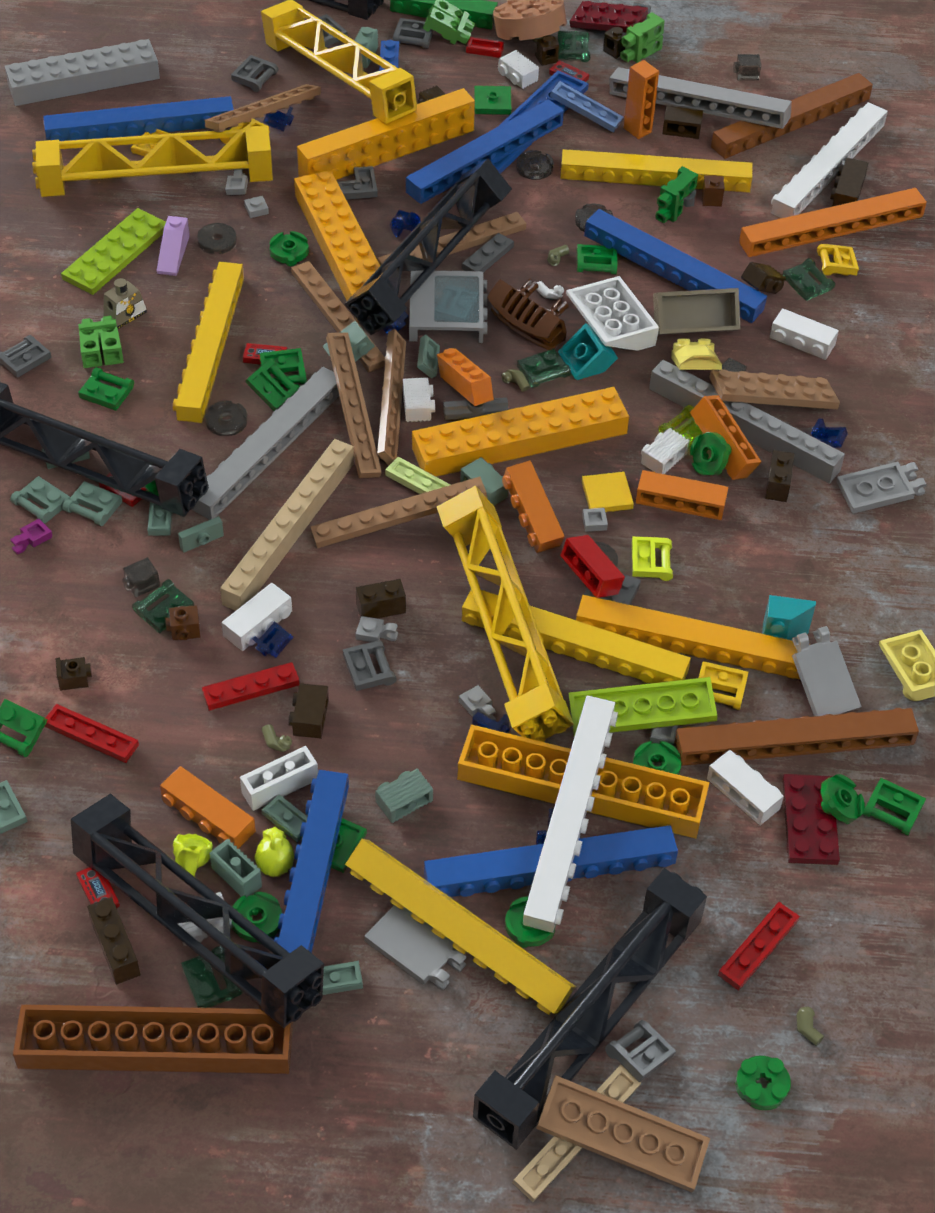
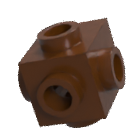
M197 605L169 608L170 617L165 618L167 632L171 631L173 640L201 638Z

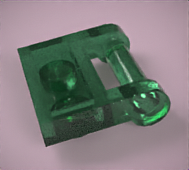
M558 31V59H580L582 62L590 60L591 56L588 51L589 33L585 31ZM576 41L581 42V50H576Z
M811 258L806 259L800 265L783 271L786 281L805 301L829 292L835 287V282L831 278L828 279L815 266V262ZM810 271L822 284L819 285L807 272Z
M555 349L517 360V367L522 371L532 388L539 387L541 383L559 377L566 378L571 376L570 367L567 364L565 365Z
M170 579L165 580L160 588L142 601L138 600L132 604L135 613L158 633L166 629L165 618L170 617L169 608L194 606V602L176 588ZM168 593L170 595L150 611L146 609Z
M217 946L212 949L211 952L224 962V948ZM200 956L181 963L197 1008H209L236 998L243 993L226 977H224L227 988L220 990L210 964Z

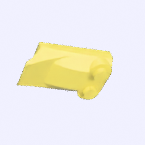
M678 339V342L673 343L671 358L680 370H722V363L715 354L714 343H711L710 339H698V342H690V339Z
M917 630L881 640L879 646L901 681L904 696L912 701L934 697L935 649L923 631Z

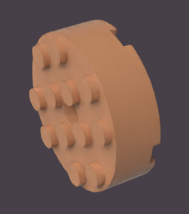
M507 0L506 3L495 7L493 11L496 34L504 40H511L514 37H519V40L540 38L559 31V26H566L567 24L564 0Z

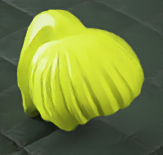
M277 827L263 831V840L260 841L255 853L257 867L261 869L263 874L270 877H280L282 874L287 873L292 868L294 862V850L286 839L284 831L279 830Z
M178 834L173 842L175 861L195 877L196 870L204 866L210 859L209 854L213 848L212 842L205 837L197 836V834Z

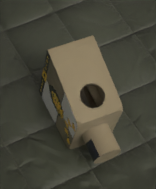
M123 278L116 279L114 281L115 287L104 294L103 316H112L113 320L116 319L117 329L147 312L140 291Z

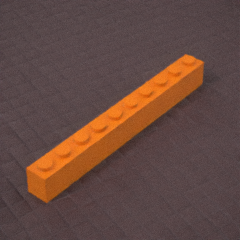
M917 188L907 189L742 227L739 243L747 256L753 257L920 218L924 215L927 202Z

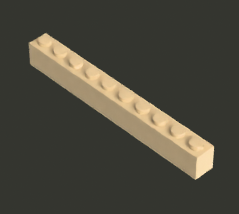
M337 439L332 441L221 586L223 606L236 611L258 593L354 465V447Z

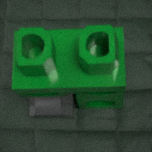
M682 166L678 169L677 178L669 181L667 186L663 185L661 187L660 196L657 198L659 208L655 215L656 220L665 223L667 220L675 222L677 217L682 214L683 206H694L695 188L697 187L698 179L697 173Z

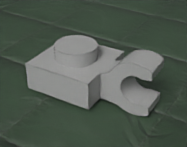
M234 169V176H228L225 188L227 195L246 194L248 178L243 173V169Z
M361 616L356 631V640L374 642L384 638L396 641L398 632H396L397 624L387 623L384 625V620Z
M479 685L459 695L460 704L472 717L479 714L487 725L496 721V718L493 716L496 711L492 707V700Z

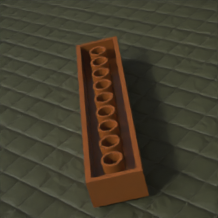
M21 1004L13 1056L18 1069L289 1074L293 1022L283 1028L261 1009Z

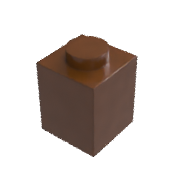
M704 175L702 188L703 206L722 207L725 190L724 176Z

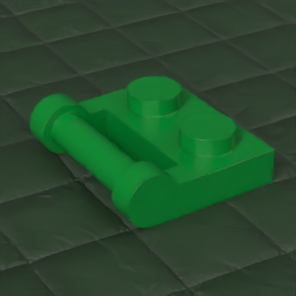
M577 244V272L597 271L610 272V274L616 275L617 250L614 248L608 249L605 246Z
M301 348L260 353L261 366L272 358L276 362L275 365L283 373L298 371V375L287 376L293 383H300L302 385L307 382ZM276 377L273 378L279 385H283Z
M271 358L248 377L245 383L275 411L289 397H292L300 386L294 384L275 365L276 362ZM267 371H270L288 389V391L286 392L269 375Z
M95 367L90 378L79 390V398L116 411L132 391L134 380L130 378L123 379ZM103 380L121 386L122 388L118 389L110 385L101 383L99 381Z
M4 699L0 706V729L4 725L27 737L24 742H20L0 732V743L18 751L19 755L27 757L31 753L48 719Z
M880 778L862 815L868 818L872 816L902 830L901 833L909 836L926 798ZM878 804L908 819L907 821H903L891 814H888L878 808H875V805Z

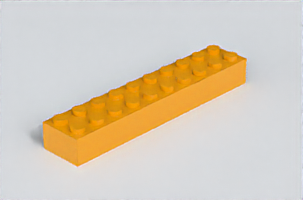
M462 88L417 104V111L387 124L376 118L297 146L298 175L302 177L331 170L337 180L354 174V167H374L474 131L475 100Z
M323 171L294 178L295 197L346 301H348L380 267V264L332 171Z
M615 387L414 430L412 431V450L420 469L437 477L459 472L461 468L481 457L487 463L495 464L627 434L629 415Z
M471 725L458 762L457 780L555 804L571 749ZM606 757L604 768L598 769L597 775H600L601 778L598 790L593 789L591 797H595L590 813L651 828L671 825L673 833L697 838L710 782Z

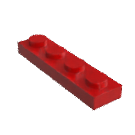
M293 662L204 686L202 687V693L210 711L300 685V681Z
M55 704L45 717L48 721L44 727L124 763H127L139 746L137 739L58 704Z
M778 902L722 966L718 976L739 991L796 925L800 916L781 902Z

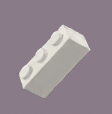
M782 308L772 323L770 338L826 360L836 344L839 330Z
M271 582L222 621L223 636L241 651H244L247 647L254 645L263 634L270 632L278 622L290 615L292 612L291 597Z
M304 746L241 776L242 794L253 811L271 802L278 794L284 797L311 784L313 778L317 779L318 764L308 748Z
M729 750L709 766L707 780L759 825H762L780 810L784 797L780 790L769 784L758 771L748 766L741 756Z

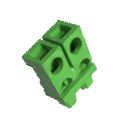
M435 0L423 29L428 32L432 29L442 34L445 39L450 40V43L454 45L457 40L466 45L475 23L467 19L469 13L466 11L463 13L459 8L445 0Z
M651 12L647 15V20L628 27L626 35L622 37V44L625 46V50L621 52V59L625 62L633 60L638 63L641 59L661 50L665 20Z
M103 316L101 321L93 322L90 318L82 319L81 324L78 325L83 367L102 366L100 347L103 350L105 365L124 363L116 319L113 320L112 316Z

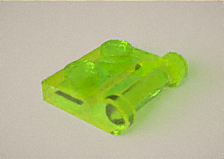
M691 405L685 406L680 414L668 423H663L658 428L659 433H664L671 428L678 432L679 435L681 434L682 437L685 436L689 440L688 449L691 447L693 440L698 435L703 434L690 414L694 408ZM687 418L689 419V420L686 421L683 425H681L679 428L674 429V428L677 427L680 423H682L684 420H686Z

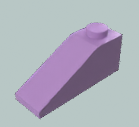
M168 216L163 230L157 274L177 276L189 239L188 218Z

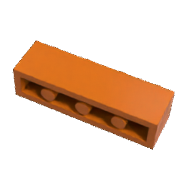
M645 60L630 67L623 128L637 139L652 132L659 70Z
M449 348L444 350L443 353L437 354L440 377L470 403L477 406L494 400L491 377L456 348Z
M704 396L690 414L703 434L705 432L718 433L731 446V454L725 469L732 480L747 478L762 461L720 396Z
M531 460L506 467L502 482L504 488L508 489L511 494L512 506L517 508L519 512L521 526L527 530L530 546H534L536 553L561 546L565 537Z
M642 470L637 489L636 504L722 520L728 487Z
M181 766L160 785L161 798L167 806L175 807L185 819L193 820L206 834L211 833L215 836L220 844L226 839H230V842L234 843V846H237V849H239L256 832L255 820L252 816Z

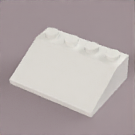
M620 276L566 290L567 296L605 346L638 351L656 345L659 326Z

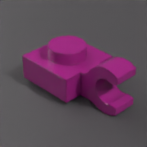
M37 519L20 528L21 534L11 539V542L15 545L12 547V550L16 554H20L25 551L29 544L34 548L51 539L52 531L40 519Z

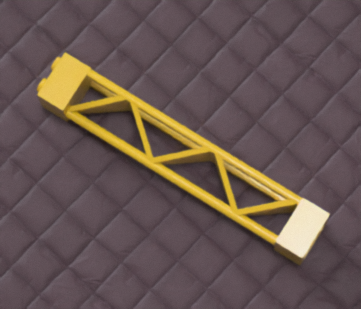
M287 0L261 11L265 40L268 46L277 52L287 47H292L370 98L373 115L387 124L417 111L414 76L407 71L397 68L311 14L294 0ZM323 30L345 44L328 49L325 47ZM305 47H308V48H310V49H313V50H314V53H313L312 51H310L309 49L305 48ZM362 55L385 70L367 74L363 71ZM344 72L349 73V74H352V75H353V78H351L350 76H348V75L345 74Z
M268 126L245 127V129L225 130L223 132L204 131L72 141H36V149L32 150L33 161H36L32 162L33 173L37 176L35 177L36 189H40L41 197L65 195V181L248 168L250 182L273 181ZM232 138L216 155L205 156L186 142L188 140ZM157 143L140 161H130L112 147L115 145ZM83 148L66 166L63 165L61 149Z
M474 486L437 506V510L443 527L454 538L509 698V702L504 705L511 726L522 737L544 742L547 738L564 732L574 723L560 691L504 537L496 509L484 494ZM469 544H471V545H470L469 554H468V551H467L466 546H468ZM489 549H491L498 570L479 566ZM476 575L500 586L493 623ZM514 617L523 641L502 636ZM500 644L526 657L518 694Z

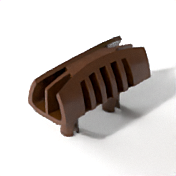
M529 278L518 290L500 279L487 296L494 306L491 308V311L497 318L521 336L545 349L552 350L565 341L567 334L566 326L559 316L569 308L566 301L562 303V299L559 298L548 310L529 298L539 288L536 281L532 283L531 278Z

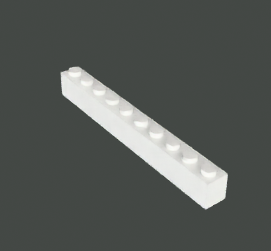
M869 102L863 108H860L857 114L851 117L845 126L840 128L838 134L832 136L826 146L823 145L820 152L814 155L807 165L805 164L798 174L793 176L791 182L788 185L785 184L779 194L774 195L771 201V205H773L771 214L780 218L800 214L838 174L840 164L844 165L846 157L853 159L882 129L888 111Z
M586 696L524 911L523 925L553 933L555 924H561L564 912L563 909H560L561 902H567L570 887L566 886L568 878L573 879L576 864L573 863L575 855L579 856L583 841H579L580 834H585L589 819H586L585 816L587 811H592L595 797H591L593 789L598 790L601 778L600 775H597L598 769L604 768L607 754H603L605 747H610L613 734L609 733L610 726L615 727L618 712H614L615 702Z

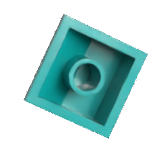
M587 323L558 351L576 380L603 373L618 359L610 346H605Z
M769 595L762 634L792 640V638L805 632L808 634L816 601Z

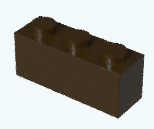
M846 157L844 165L840 164L838 176L834 184L835 188L832 189L830 199L833 200L832 207L858 201L869 162Z
M110 897L88 905L87 908L92 926L115 984L117 985L140 976L138 960L113 898Z

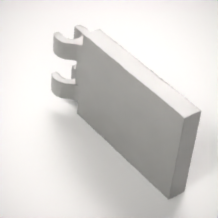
M894 462L837 477V484L852 514L914 499L915 495L925 494L923 487L927 486L924 478H918L909 482V480L917 478L914 471H917L918 467L915 462L900 466L899 462Z
M827 626L813 631L817 641L815 644L809 645V638L806 632L792 638L798 652L793 654L792 657L814 717L826 714H843L862 707L837 640L830 642V632Z
M394 905L364 936L365 942L423 985L430 980L438 988L444 990L450 983L447 980L450 975L441 968L447 962L456 971L460 972L466 966L464 962L466 956L456 951L452 946L453 941L445 937L442 939L431 931L433 927L428 923L421 924L411 917L412 912L404 907L402 910Z

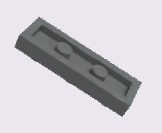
M500 233L496 234L462 263V270L482 271L484 273L514 247V241Z

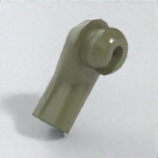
M563 245L550 250L547 258L548 263L552 266L558 265L560 257L569 254L568 246Z
M509 369L502 374L504 383H517L522 392L531 387L520 370Z
M270 724L262 727V733L269 748L280 752L290 749L292 739L289 736L285 737V735L277 737L273 726Z
M802 1007L796 1015L797 1030L817 1046L824 1038V1035L813 1027L814 1010L811 1007Z

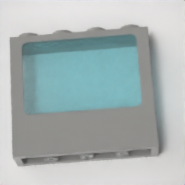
M411 271L410 285L423 271ZM434 271L410 298L409 341L417 342L418 330L479 331V343H483V334H487V322H483V320H487V308H483V306H487V294H483V292H487V280H483V272Z

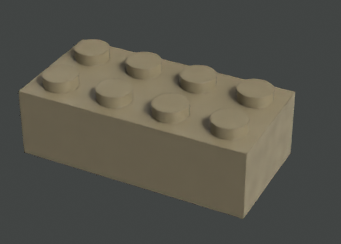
M739 288L658 292L653 294L654 321L659 326L658 335L740 329Z

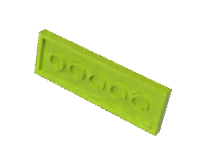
M137 208L61 273L62 280L94 295L163 234L166 221Z
M710 677L569 693L571 718L574 723L572 725L574 737L587 695L615 702L614 712H618L615 727L610 726L609 733L717 721V711Z

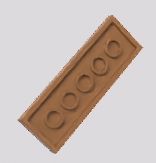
M711 370L709 375L722 401L838 409L840 404L828 380L822 377L807 378L804 376L756 374L727 370Z
M556 1075L552 1081L536 1127L540 1131L689 1192L695 1190L710 1138Z

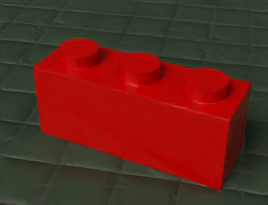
M589 535L567 538L560 556L596 598L618 595L625 576Z

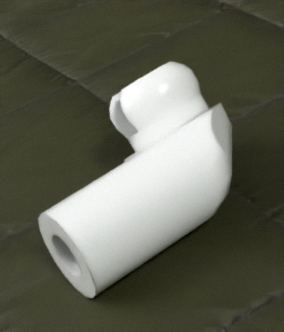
M542 281L537 282L539 288L536 290L544 298L558 300L563 296L564 288L562 286L556 285L554 289H549Z

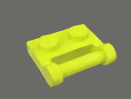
M632 536V577L660 578L663 581L671 580L673 578V570L670 568L671 539ZM655 548L661 550V567H656Z

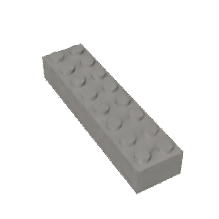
M149 39L121 43L114 46H104L82 52L67 53L60 56H50L44 59L13 63L5 66L7 81L15 106L160 79L158 60Z

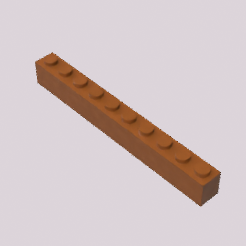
M860 73L854 74L790 100L792 101L791 118L783 129L739 121L714 131L711 147L724 159L869 100L873 84Z
M895 708L893 710L849 712L837 715L826 714L815 717L802 716L792 719L779 718L769 721L756 720L746 723L733 722L724 725L710 724L701 727L686 726L677 729L675 747L681 756V766L713 763L729 750L741 756L744 760L909 746L915 744L919 730L912 708Z

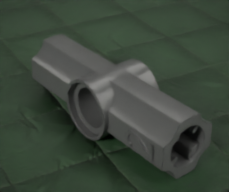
M507 397L494 398L492 401L474 406L468 400L443 402L444 420L469 419L508 410Z

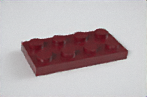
M582 1L570 19V27L609 31L613 27H620L626 33L628 27L644 22L648 15V7Z
M783 775L788 863L839 864L840 856L836 818L832 814L825 813L821 807V802L823 801L821 784L832 776Z

